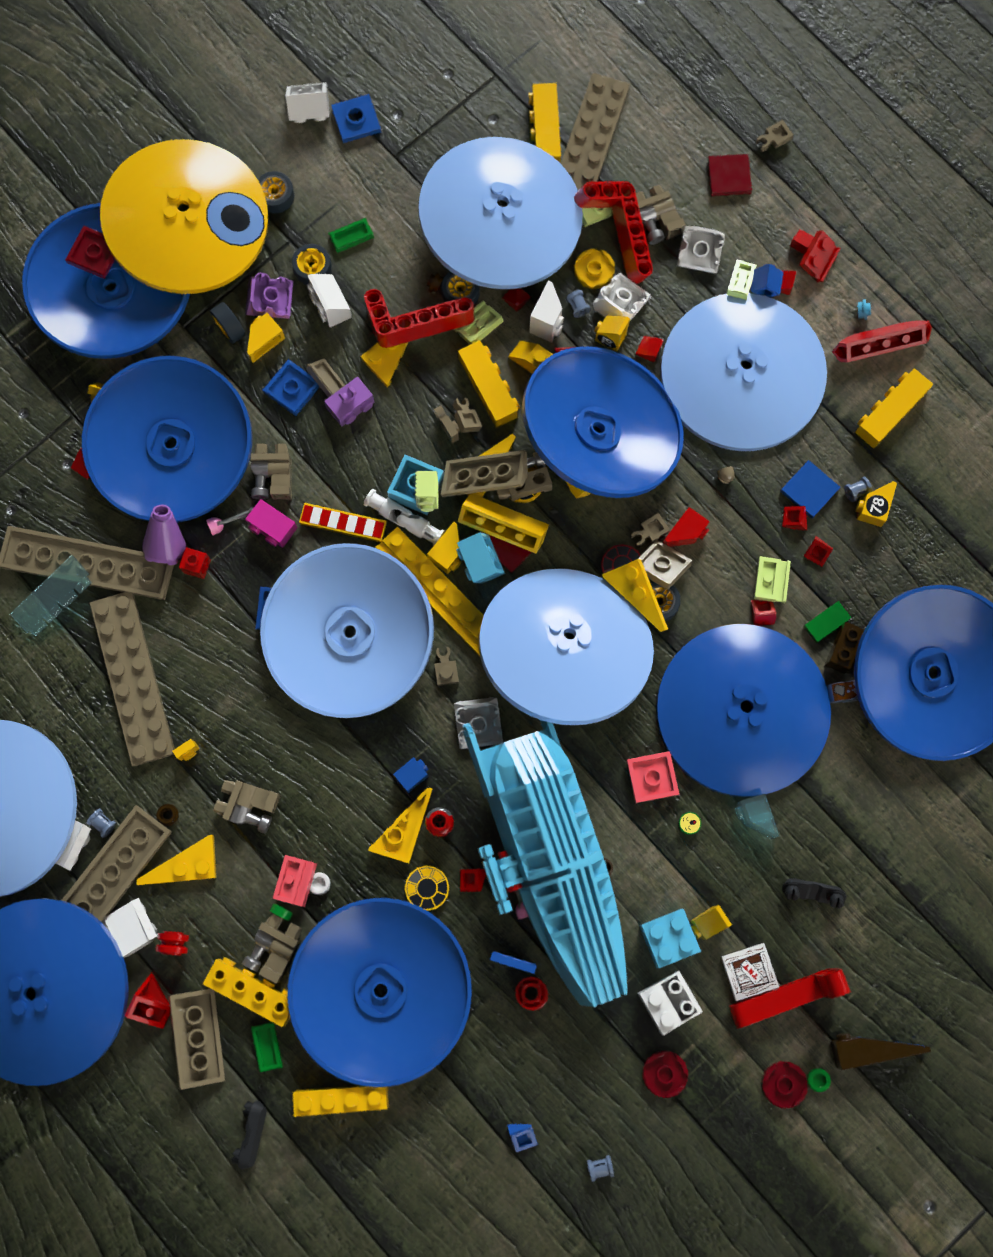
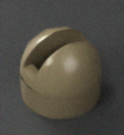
M732 466L717 471L718 478L722 483L728 484L735 477Z

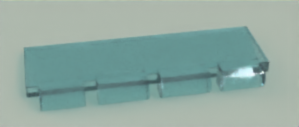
M71 555L10 615L26 633L31 632L37 636L47 626L44 620H42L43 618L49 623L52 622L62 612L58 605L59 603L62 607L66 608L78 597L74 589L82 593L92 583L87 577L89 573Z

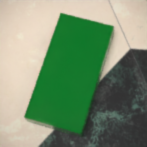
M366 218L328 233L337 253L374 238Z
M837 601L803 627L815 643H818L850 620L851 616L841 603Z
M268 1022L252 1026L251 1030L260 1073L282 1068L283 1062L275 1023Z

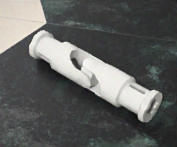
M374 489L370 490L364 500V506H370L379 511V515L401 527H405L415 536L423 537L432 542L433 546L445 533V530L435 528L430 525L428 520L412 514L410 510L392 499L380 496ZM395 509L402 511L398 517L395 516Z

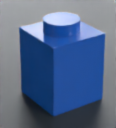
M765 264L754 269L751 292L770 298L780 295L783 272L772 264Z
M413 757L393 775L409 793L429 777L426 773L429 769L421 759L417 762Z

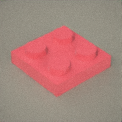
M670 751L626 760L635 803L679 795Z

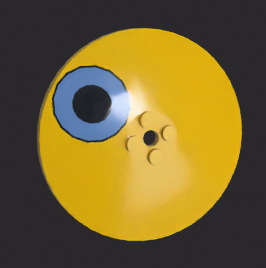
M170 140L156 143L137 151L115 170L103 192L100 206V221L110 252L128 274L145 285L161 291L177 294H195L225 286L241 276L252 265L265 242L268 228V209L259 181L239 158L210 143L195 140ZM185 204L189 206V209L187 211H179L178 207Z

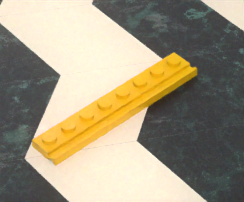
M396 527L375 548L399 560L415 575L422 585L431 607L480 657L479 634L484 615L403 531Z

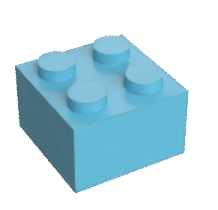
M404 455L387 491L388 497L401 505L428 515L429 512L421 511L416 505L415 473L417 471H436L439 491L443 483L444 470Z
M480 532L457 542L459 547L456 549L461 561H465L467 566L465 573L470 581L483 584L505 574L488 534Z
M684 908L639 925L656 968H662L701 952Z

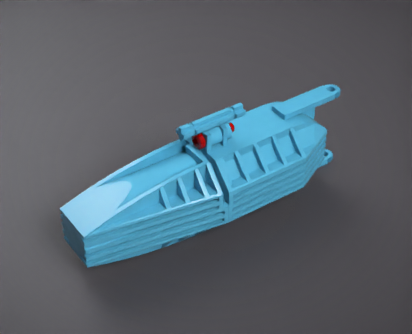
M540 720L543 728L542 731H537L480 751L472 726L469 723L464 724L462 729L484 797L488 799L505 850L498 853L500 859L496 860L495 857H492L494 853L491 844L478 848L480 857L484 859L482 863L494 899L498 901L497 908L499 914L512 911L510 901L506 899L508 897L507 892L518 890L542 946L563 982L580 1005L596 1007L599 1004H604L614 998L621 997L620 994L626 995L625 954L613 888L574 770L561 748L553 723Z

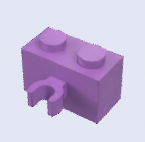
M357 376L324 402L327 410L342 427L345 424L352 423L362 411H368L373 406L374 398Z

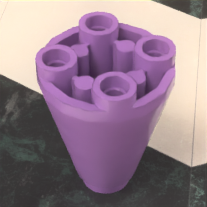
M157 505L151 512L142 547L144 557L150 562L175 565L178 563V559L183 556L186 543L170 508L166 505Z

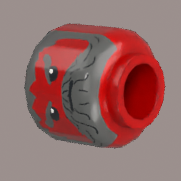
M438 807L432 809L427 814L425 825L431 835L444 837L451 833L454 828V819L449 810Z

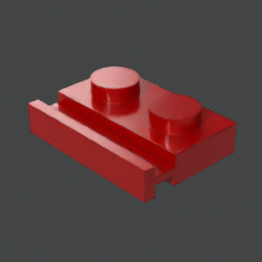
M823 230L816 232L799 264L811 277L816 278L817 283L824 281L841 249L834 245L835 242Z

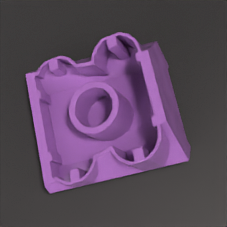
M261 272L256 274L255 277H250L246 315L263 316L265 313H268L271 317L289 319L293 280H288L285 277L271 279L266 273Z

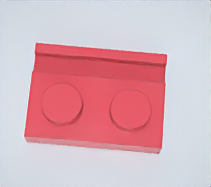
M285 855L272 899L305 907L317 863Z

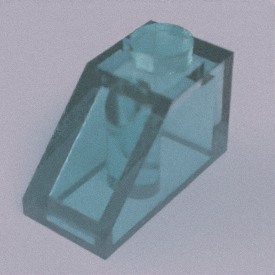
M765 794L736 803V815L739 821L742 820L744 825L770 839L779 837Z

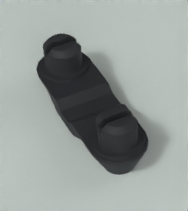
M790 878L782 886V891L789 900H797L799 898L814 899L818 902L830 904L832 908H842L847 897L845 892L837 886Z
M248 1101L243 1106L246 1108V1110H243V1115L248 1117L246 1136L242 1142L241 1149H236L232 1153L235 1157L231 1158L232 1163L238 1164L239 1169L250 1168L256 1161L267 1109L260 1101H255L254 1103Z

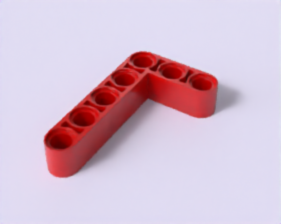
M601 181L584 184L574 195L575 203L581 208H612L627 277L635 284L641 283L652 274L653 266L634 186L626 181Z
M370 289L364 295L366 311L379 346L383 348L393 347L472 324L475 319L473 301L466 297L391 318L381 291Z
M828 968L730 1005L729 1009L738 1029L823 997L837 998L851 991L842 969Z

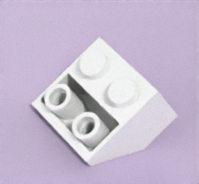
M308 275L309 284H307V288L310 292L309 295L313 304L319 310L318 313L322 322L327 321L329 327H332L352 318L350 308L333 275Z
M679 971L637 993L662 1035L702 1013L700 1006Z

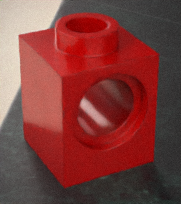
M186 547L179 568L184 574L205 579L211 559L207 553Z

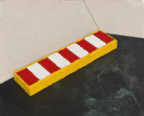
M304 503L299 523L300 525L382 542L387 521Z

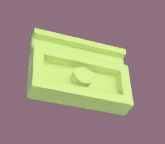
M482 301L474 308V322L467 326L456 328L454 331L458 332L471 345L479 340L481 341L504 321L499 313Z
M759 557L754 599L785 604L791 561Z

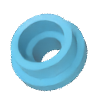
M863 299V302H858L859 319L864 318V320H867V316L871 315V304L866 303V299Z

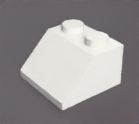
M327 83L287 87L286 102L289 121L294 120L295 123H303L306 119L314 118V121H322L329 117Z
M551 281L547 282L530 316L529 333L552 343L554 337H559L563 326L561 324L564 317L561 316L562 306Z

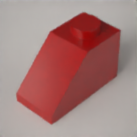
M688 507L666 536L663 543L669 547L695 544L698 539L703 540L709 532L707 526L710 521Z

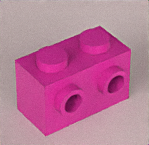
M262 499L259 500L246 517L249 525L248 528L256 535L261 533L266 536L265 540L274 547L279 545L283 548L298 529L294 521Z

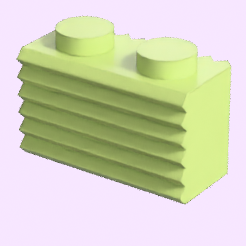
M417 471L415 473L417 508L423 512H432L434 509H438L437 472Z

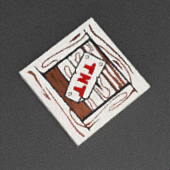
M764 943L721 956L735 1001L779 987Z

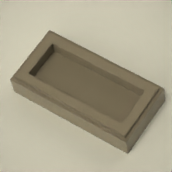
M324 358L309 364L306 368L328 398L345 386Z

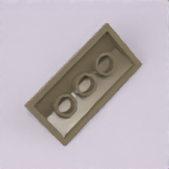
M526 450L446 461L441 496L447 497L522 487L528 477Z
M213 989L170 995L169 1004L179 1090L225 1081L215 991Z

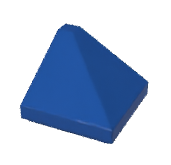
M531 1124L507 1125L516 1152L538 1145Z

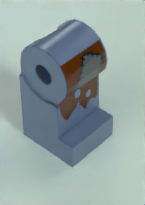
M855 680L838 682L827 686L830 703L859 701Z

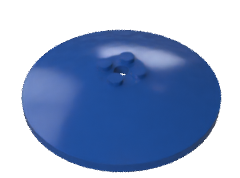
M101 203L74 209L60 216L43 230L27 255L23 269L22 287L25 303L30 315L40 330L51 341L67 351L81 356L113 359L141 352L164 338L181 318L190 294L169 293L149 287L128 274L116 260L105 279L67 264L65 259L83 226L103 233L100 221ZM107 285H116V288L113 291L106 290Z
M569 348L557 352L544 360L534 371L526 385L522 400V415L528 438L544 463L571 485L599 496L628 498L655 489L676 467L681 456L684 440L679 411L659 379L635 360L604 348ZM593 427H598L602 433L596 432Z
M159 356L141 360L129 365L111 377L91 402L82 431L83 458L88 474L96 488L119 510L148 522L153 508L157 505L168 506L177 523L197 518L216 508L238 486L247 469L252 450V427L249 413L234 386L214 368L197 360L179 356ZM169 439H176L177 443L174 448L169 449L166 447Z
M952 585L923 586L893 598L870 620L862 634L856 651L854 663L855 688L860 706L867 720L875 731L890 745L918 758L947 761L968 757L993 743V603L962 587ZM932 666L937 669V676L935 678L929 676V669Z
M748 624L726 625L711 629L695 637L683 646L669 663L662 677L657 695L656 712L658 727L662 741L667 751H670L672 759L694 781L721 794L755 797L773 793L789 786L812 767L820 756L829 734L831 723L830 698L825 680L819 668L797 643L777 631L761 626ZM744 701L749 702L752 705V711L749 713L743 712L741 710V703Z
M372 898L353 902L337 909L321 920L310 931L298 949L288 982V1006L291 1021L296 1035L308 1054L321 1067L334 1076L350 1083L369 1087H387L406 1083L424 1075L437 1066L450 1053L460 1038L468 1019L472 996L468 963L461 946L452 932L437 917L425 909L406 901L390 898ZM378 984H384L387 987V994L382 998L376 996L374 992Z
M32 899L17 902L0 909V1078L17 1084L40 1086L72 1078L95 1064L109 1049L119 1033L128 1003L129 985L126 964L122 952L109 930L94 915L83 908L61 900ZM29 987L34 988L36 991V997L33 1000L27 996Z

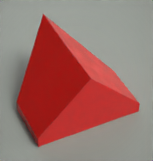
M151 972L134 994L125 1017L163 1029L170 1015V1004Z

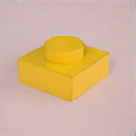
M190 739L172 752L177 759L187 761L196 755V751L200 748L194 740Z

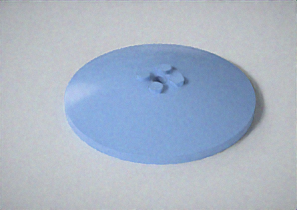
M487 137L471 140L445 153L428 172L421 188L418 207L419 223L424 240L439 262L449 271L470 283L494 289L523 288L541 282L557 272L567 262L577 245L582 228L583 211L574 200V195L578 191L574 181L555 158L532 144L504 137ZM500 200L506 201L508 206L501 207L497 202Z
M748 293L747 300L724 294L710 298L693 307L672 329L661 359V382L673 404L678 409L682 424L700 439L720 448L735 451L763 450L777 446L794 437L809 423L822 401L827 381L824 351L811 326L795 310L784 303L753 293ZM741 362H750L752 368L744 369L741 366Z
M346 543L319 548L302 556L292 563L277 579L266 599L262 613L260 629L261 646L267 667L281 689L295 702L325 716L336 718L363 717L392 706L402 699L418 682L427 666L434 640L433 614L422 585L415 575L399 560L384 551L370 546ZM348 626H354L356 629V634L352 638H348L345 635V629Z
M546 569L526 574L512 581L500 590L489 604L484 614L479 634V651L483 668L495 689L520 711L539 720L555 724L585 725L599 722L618 714L627 708L640 694L646 684L653 663V640L645 617L605 579L578 570ZM572 633L575 638L569 640L563 634Z
M0 720V897L31 886L55 865L70 840L77 810L74 778L61 751L39 731L27 725L7 720Z

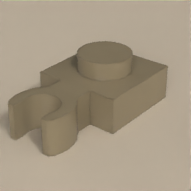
M781 120L765 130L766 135L759 136L756 144L759 142L765 143L760 151L767 150L771 144L776 149L792 140L794 135L786 123Z
M458 398L453 403V407L457 411L454 415L461 433L480 431L482 428L481 422L475 409H469V402L466 398L463 399L461 404Z
M442 406L435 408L434 414L441 423V427L451 444L459 440V426L455 420H450Z
M657 513L641 523L642 531L634 532L631 535V539L639 536L641 541L636 543V547H640L646 539L653 543L669 533L670 529L660 514Z
M447 647V654L445 656L440 655L439 648H437L436 654L441 662L434 664L437 685L443 686L459 683L456 660L449 661L451 655L450 648Z

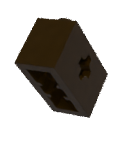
M848 622L842 624L839 627L824 666L843 674L848 672L856 657L859 641L865 629Z

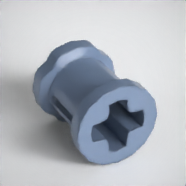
M582 290L574 291L566 298L573 308L575 318L585 316L591 310L583 298L584 293Z
M862 477L860 481L852 485L847 484L844 486L845 494L850 502H855L858 497L873 492L872 485L866 477Z
M101 809L96 810L86 822L89 826L92 825L101 833L100 836L102 838L107 837L117 825L115 821L108 819Z
M609 1155L605 1159L593 1162L587 1160L592 1182L596 1178L608 1175L614 1177Z

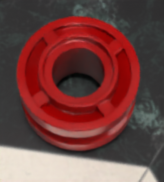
M171 931L157 933V939L161 941V944L156 945L155 951L161 952L164 955L181 956L182 954H187L188 948L184 946V943L189 941L190 935Z
M527 977L519 982L515 995L518 1003L523 1008L535 1011L541 1009L546 1004L548 989L540 979ZM532 987L536 988L538 991L537 998L528 1000L526 997L527 990Z

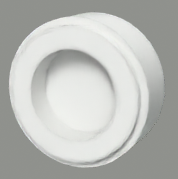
M315 873L310 891L316 895L327 893L331 886L330 878L324 873Z

